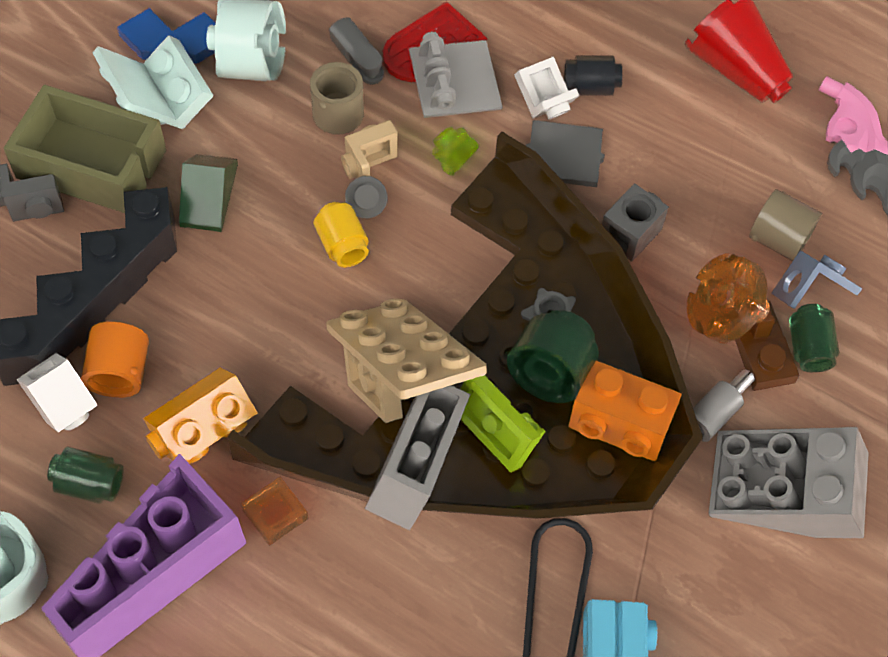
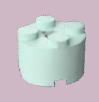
M218 0L216 25H210L207 30V47L209 50H215L217 77L256 81H271L279 77L285 57V47H279V33L286 34L285 15L280 2L271 0Z
M0 511L1 625L26 612L35 603L48 583L46 562L41 549L24 523L14 515Z

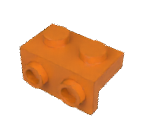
M594 360L574 401L569 427L579 431L587 438L599 439L619 447L632 456L656 461L682 393Z

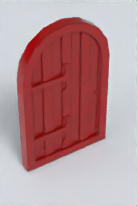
M446 1L398 31L386 41L382 50L383 65L388 73L398 80L413 83L416 80L409 48L420 47L423 36L426 33L436 32L444 40V44L484 40L487 42V37Z

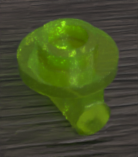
M450 126L435 137L433 143L436 146L431 153L439 160L444 172L453 176L479 149V145L475 139L469 137L464 127L455 130Z

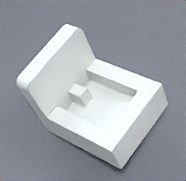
M554 57L518 70L514 74L533 119L544 114L547 115L548 119L558 117L570 111L569 103L579 97L576 88L568 91Z

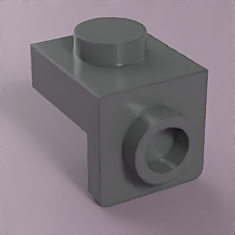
M0 164V207H7L13 222L30 218H45L51 214L64 212L62 197L53 174L14 181L8 164Z

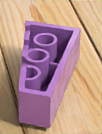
M180 453L169 464L170 471L157 486L152 484L139 498L141 504L123 524L118 522L106 535L108 541L93 558L86 557L41 608L76 657H100L246 544L237 516Z

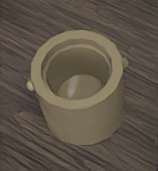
M330 62L320 66L314 71L310 79L314 122L324 132L331 134H346L354 131L364 118L363 77L356 68L343 62Z
M775 189L755 220L749 237L754 242L757 241L793 261L811 237L822 216V212L791 197L784 191Z

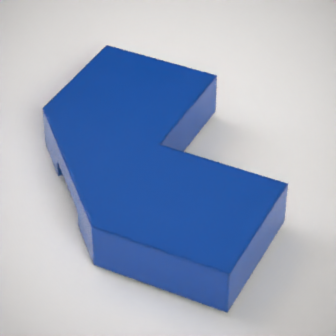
M148 8L117 27L119 36L142 60H147L168 35L180 40L195 64L200 63L215 53V50H209L207 47V30L210 25H216V23L205 12L172 31Z

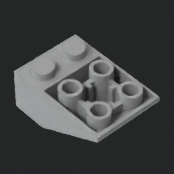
M858 428L718 431L709 506L710 517L814 538H864L869 453Z

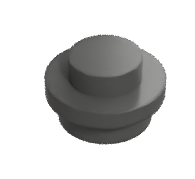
M358 177L348 185L345 192V203L353 207L357 217L364 219L373 218L384 210L387 204V191L385 186L374 177Z

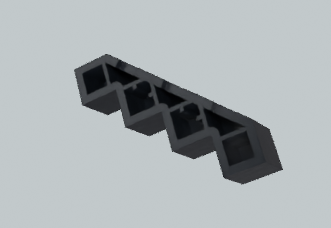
M168 187L124 192L126 228L81 233L82 271L36 276L37 315L0 319V380L4 386L19 384L17 381L19 377L55 353L66 358L77 346L82 348L88 342L92 326L106 322L105 318L120 303L125 305L148 281L147 276L161 261L166 263L177 252L175 216Z

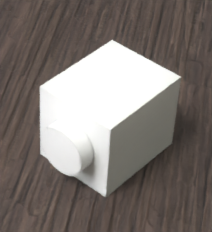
M57 353L17 379L45 422L57 432L63 429L71 430L78 427L88 419V412L98 405L69 361Z

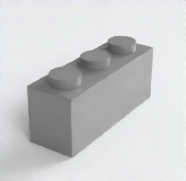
M450 385L415 396L366 504V510L410 531L431 495L470 394Z

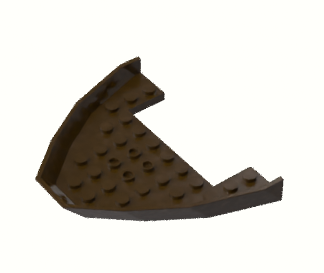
M501 132L497 136L495 157L451 205V216L515 256L456 324L449 335L486 363L487 374L485 376L500 390L520 414H530V417L545 430V433L523 466L510 472L460 419L431 495L422 510L532 519L653 510L703 439L671 340L619 243L536 151L506 133ZM540 288L548 292L561 293L565 297L573 296L576 301L570 315L578 327L574 332L557 330L547 340H542L537 324L523 319L521 311L535 304ZM549 311L547 315L553 317L555 313ZM594 360L682 393L656 461L632 456L619 447L599 439L587 438L579 431L569 427L574 401ZM464 381L452 386L460 389ZM290 386L245 437L235 430L227 436L232 459L368 502L415 396L401 399L403 418L385 423L378 417L362 436Z

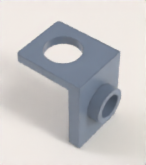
M800 250L772 291V294L795 309L819 272L857 296L862 288L842 276L847 268L826 255L820 261H817ZM802 273L799 285L792 292L788 293L792 279Z

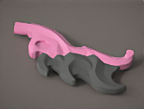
M826 76L819 91L835 98V103L838 104V109L830 119L826 129V141L830 143L833 141L837 142L828 155V169L836 177L840 173V167H846L850 174L852 189L857 197L864 200L866 189L874 191L882 202L883 210L888 215V141L882 135L878 114L872 103L859 90L848 82L843 85Z

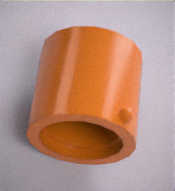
M102 322L92 326L89 332L80 378L86 388L91 392L107 397L124 398L138 394L142 385L147 357L148 335L143 330L122 322Z

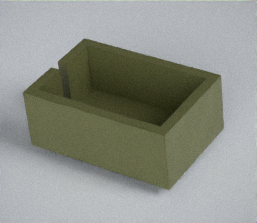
M43 84L4 146V151L16 179L23 180L53 174L60 193L125 213L124 192L144 190L146 188L145 178L151 179L166 152V146L158 119Z

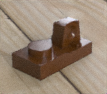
M767 298L750 300L748 305L729 308L726 317L745 370L750 371L748 375L752 373L755 378L751 383L753 391L795 384L800 375L771 301H768Z

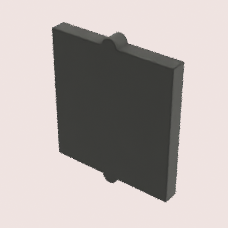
M533 120L531 140L526 146L536 151L565 184L597 188L599 167L605 157L604 153L601 152L603 129Z

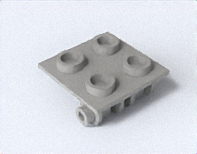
M429 32L423 36L420 47L409 48L424 118L502 110L503 107L486 40L444 44V40L436 32Z

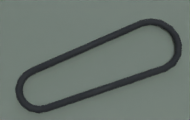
M556 518L543 523L536 530L532 540L523 657H530L539 541L547 529L557 525L574 528L581 534L586 547L567 657H574L593 548L592 540L587 530L579 523L567 518Z

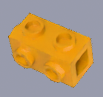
M220 367L144 417L143 420L151 431L145 438L160 459L167 456L173 461L180 453L190 464L204 457L209 451V446L222 437H227L233 430L237 433L242 431L248 424L247 420L258 412L237 376Z

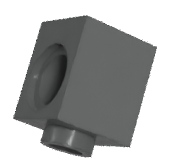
M634 183L604 214L602 226L619 243L627 259L633 262L662 230L669 206L664 204L654 193L647 192Z

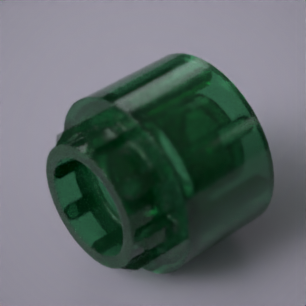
M554 310L550 313L536 315L528 322L508 354L507 366L509 372L525 391L541 400L552 403L570 402L577 397L595 361H598L599 350L595 342V334L591 326L583 318L569 311Z

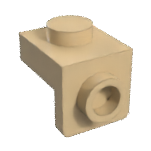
M391 120L377 125L366 126L361 131L345 136V154L341 156V161L348 178L356 179L362 176H370L371 166L397 157V130Z

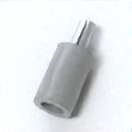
M742 370L730 384L725 381H719L693 407L703 436V442H708L744 405L741 394L755 380L752 373L748 375L749 370Z

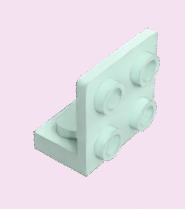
M169 35L144 63L100 46L92 52L100 65L99 71L101 75L111 84L117 95L116 101L122 109L158 119L161 125L166 123L183 129L214 96L180 40Z

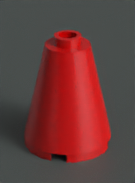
M725 0L696 26L694 31L698 37L695 41L692 42L689 38L685 41V47L692 54L761 103L769 99L772 103H775L792 88L788 82L792 79L793 75L753 0H739L735 4L731 0Z

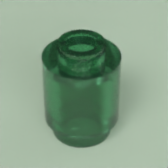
M806 304L799 307L797 312L789 317L794 359L800 364L801 370L805 372L818 373L832 369L836 366V358L840 353L833 312L819 304Z
M68 446L61 454L56 453L52 457L48 467L47 479L53 482L52 486L55 493L100 504L103 500L110 502L115 500L121 487L124 468L123 465L114 463L112 457Z

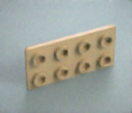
M403 299L386 300L381 303V306L365 311H346L339 318L326 322L327 331L344 347L348 386L385 423L403 418L401 399H408L487 374L485 362L412 304Z

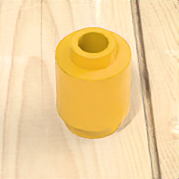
M332 202L323 206L314 219V227L329 258L335 261L339 267L343 268L359 264L369 253L367 248L369 240L353 207L350 204Z

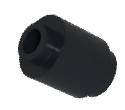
M575 55V59H565L564 82L568 91L576 88L579 96H613L614 89L621 88L622 64L615 63L614 55Z

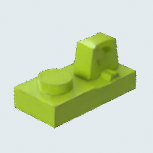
M485 375L464 381L460 390L470 394L461 420L510 472L520 469L544 435L545 430L530 417V414H520Z

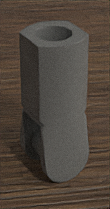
M350 17L336 21L329 28L332 42L348 62L360 72L365 83L377 84L382 81L384 70L381 54L369 43L368 39Z

